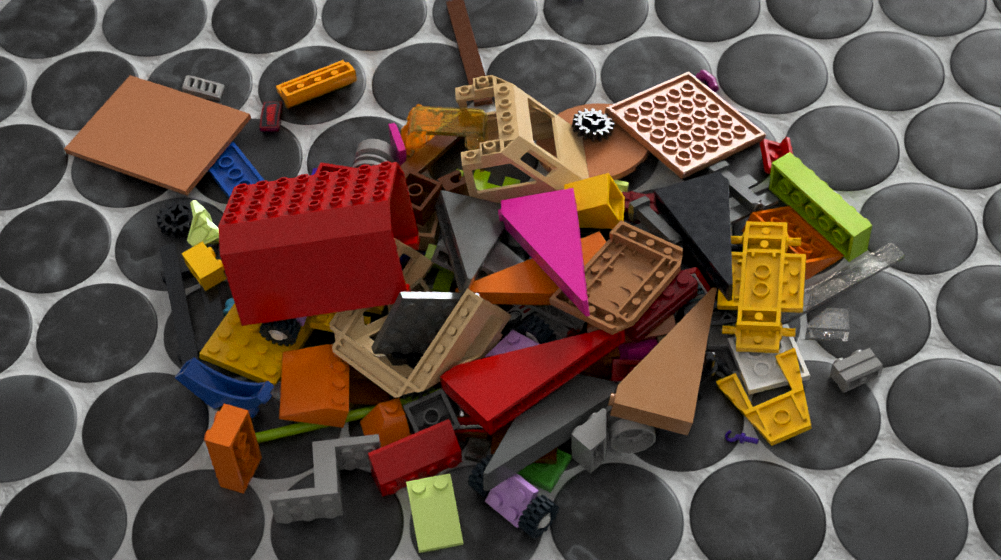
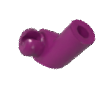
M700 70L696 74V78L701 82L705 80L713 92L719 90L715 76L707 70Z

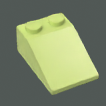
M450 473L407 481L419 553L464 545Z

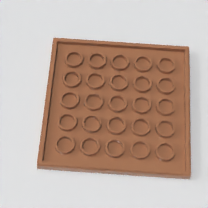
M690 72L679 75L605 109V113L681 179L762 141L766 136L763 131Z

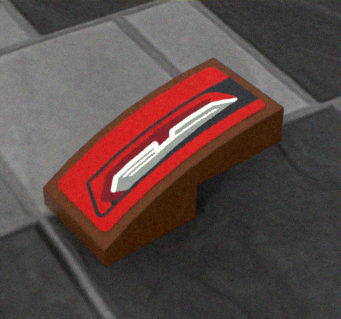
M471 416L457 417L461 428L454 430L458 441H466L467 437L488 438V432Z

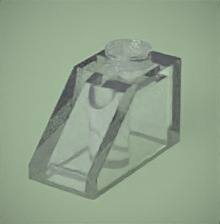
M839 307L825 309L807 324L805 340L847 341L850 331L849 309Z

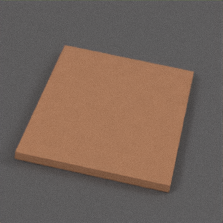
M130 75L64 150L67 154L188 195L249 122L251 116L249 113Z

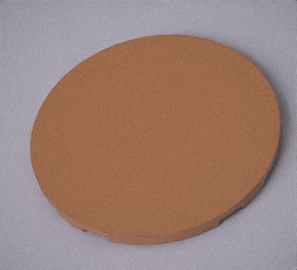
M612 104L580 105L567 109L557 115L572 125L574 114H577L579 110L584 112L585 108L588 111L594 108L595 111L602 110L601 114H606V107ZM612 120L614 123L612 135L608 136L607 140L602 138L601 142L598 139L592 142L591 139L584 140V136H582L589 178L609 173L613 180L620 179L635 171L636 167L646 160L650 152L614 120ZM554 137L536 140L538 146L557 158ZM539 160L542 167L550 173L552 169Z

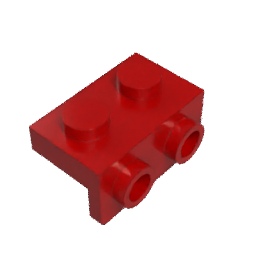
M785 137L781 143L763 139L760 142L765 173H771V166L774 161L789 152L793 154L789 137Z

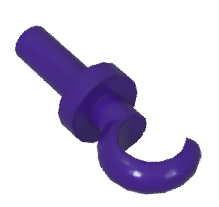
M730 430L725 434V438L729 442H735L736 440H739L741 444H744V442L758 444L759 439L747 437L746 433L736 434L734 438L728 437L732 432Z

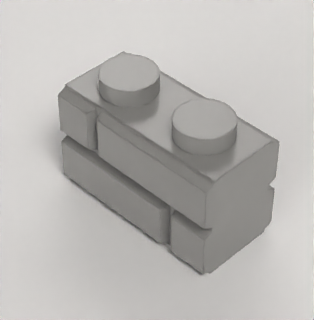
M870 348L863 351L859 349L853 352L850 357L835 360L830 374L841 391L845 393L881 377L883 366Z

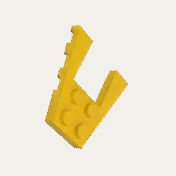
M795 347L775 356L776 362L791 388V391L753 407L736 373L716 381L717 387L771 446L812 429Z

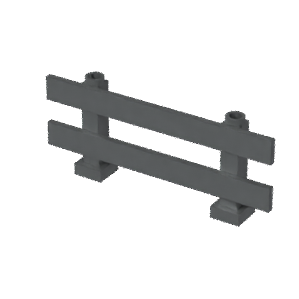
M725 160L709 167L708 174L720 171L729 180V198L733 197L740 203V205L730 209V225L749 217L752 212L762 211L778 203L779 200L769 191L759 196L754 194L750 189L758 186V182L749 174L737 179L729 172V164ZM647 196L629 203L628 218L632 222L637 220L641 222L634 225L635 227L654 234L681 248L685 247L681 236L669 226L661 214H656L650 208V199Z

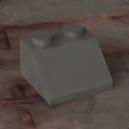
M442 388L403 406L414 433L447 419L450 420L453 430L461 428Z

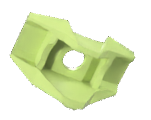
M196 200L191 201L193 219L187 238L188 243L192 247L202 241L206 246L209 244H219V229L213 224L210 213Z

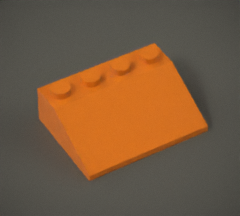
M791 206L752 212L747 220L751 222H787L789 238H801V246H788L786 253L806 254L805 280L821 272L844 256Z
M333 344L282 353L279 419L344 428L349 412V364L333 353Z

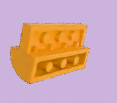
M341 60L276 86V89L284 100L285 107L288 109L355 83L357 77L355 69L351 64Z

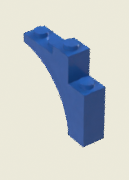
M195 357L186 361L175 376L176 380L211 408L216 409L223 406V404H228L248 410L251 418L258 413L260 409L258 406L260 404L268 402L272 396L270 392L274 388V385L269 381L250 383L230 378L211 369Z

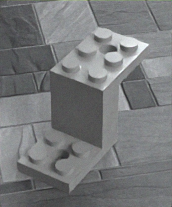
M379 434L312 442L315 488L269 493L270 504L276 523L288 524L292 521H312L317 518L331 519L343 516L340 470L370 467L368 453L381 448Z

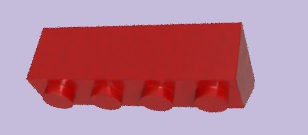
M449 419L368 453L372 477L382 497L394 494L399 489L406 487L407 481L434 477L439 472L448 468H454L462 463L461 449Z

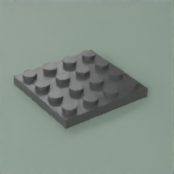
M400 292L371 347L373 354H390L392 352L424 354L461 299L460 293Z

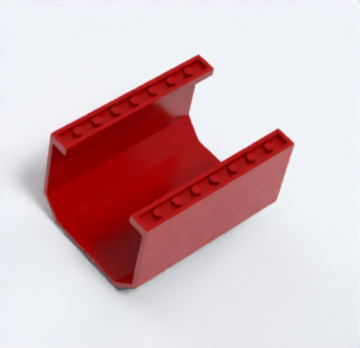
M385 161L379 165L370 166L366 164L354 169L341 168L334 172L321 171L315 175L302 174L295 178L288 179L287 177H282L276 181L268 182L262 180L256 184L247 185L243 183L234 187L218 229L220 257L242 326L391 305L395 303L400 292H411L410 285L405 284L394 238L414 250H419L420 237L404 171L398 162L391 163Z

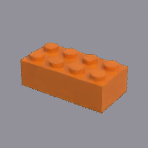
M223 404L221 410L215 414L211 429L206 431L204 441L220 487L244 494L262 456L249 411Z

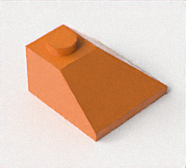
M400 398L379 403L360 421L364 436L379 434L381 447L410 436Z

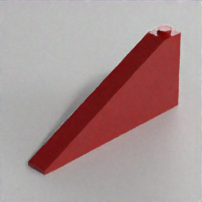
M600 329L458 364L440 376L442 389L486 432L492 435L625 342V332L622 330L612 335Z

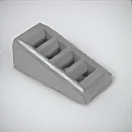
M186 75L182 86L184 93L209 100H220L225 88L224 84Z

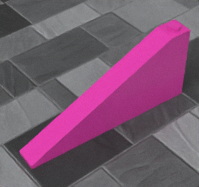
M569 188L501 200V209H498L499 220L504 221L505 229L585 316H590L574 189Z

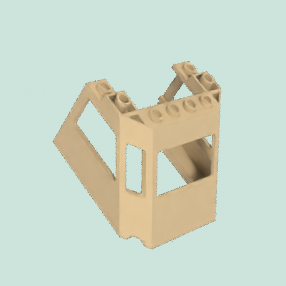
M489 75L473 78V85L455 88L456 102L459 104L467 139L468 151L461 152V161L470 197L501 204V200L563 190L565 184L589 178L582 136L578 137V132H573L572 125L517 86L496 76ZM495 97L496 111L475 115L469 114L466 101ZM554 137L557 158L535 144L534 140ZM528 152L552 170L549 174L543 176L521 161V157ZM512 164L535 180L478 191L475 186L472 170Z
M394 238L399 258L403 253L411 257L402 271L405 284H409L411 287L419 278L422 280L425 278L434 263L418 251ZM467 288L416 367L412 369L408 365L393 366L385 354H373L371 347L374 340L371 337L379 333L388 315L365 325L363 313L373 307L336 312L329 323L330 329L335 334V343L332 346L333 353L394 398H397L404 394L422 392L441 381L440 376L454 366L485 357L502 338L503 334L501 332L512 315L499 306L484 300ZM388 305V312H390L391 307Z

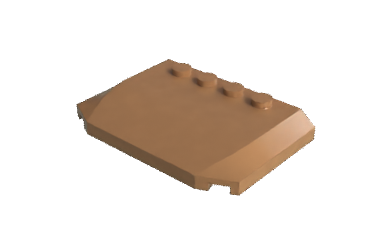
M620 221L609 233L610 239L584 266L590 316H585L560 288L549 298L550 305L612 335L633 326L681 271L683 248L624 221Z

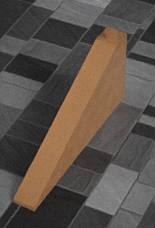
M712 288L618 384L616 392L610 394L608 406H612L611 416L688 436L694 419L717 288Z

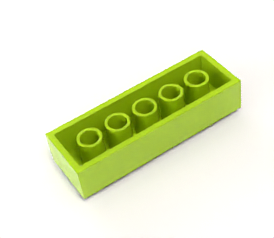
M791 152L772 163L769 181L770 191L801 215L837 248L848 262L867 251L872 230V224L867 218L859 214L840 194L833 191L825 181H822L815 175L813 170L807 168Z

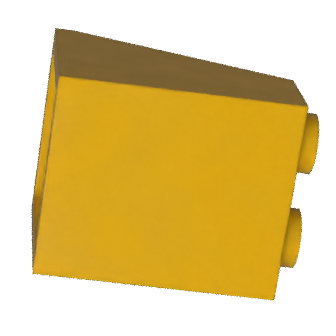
M609 173L564 185V189H574L579 228L613 229L620 221H624L625 197Z

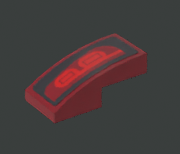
M283 102L263 103L260 131H279Z

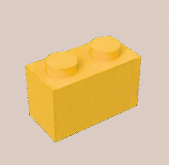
M203 241L181 253L186 266L205 291L226 279L222 261L220 259L216 260V254L211 247L207 248Z

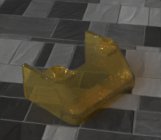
M416 107L410 117L406 161L415 154V150L425 146L427 135L465 137V146L468 150L480 149L479 143L488 141L487 113L482 109ZM486 168L480 169V172H484Z

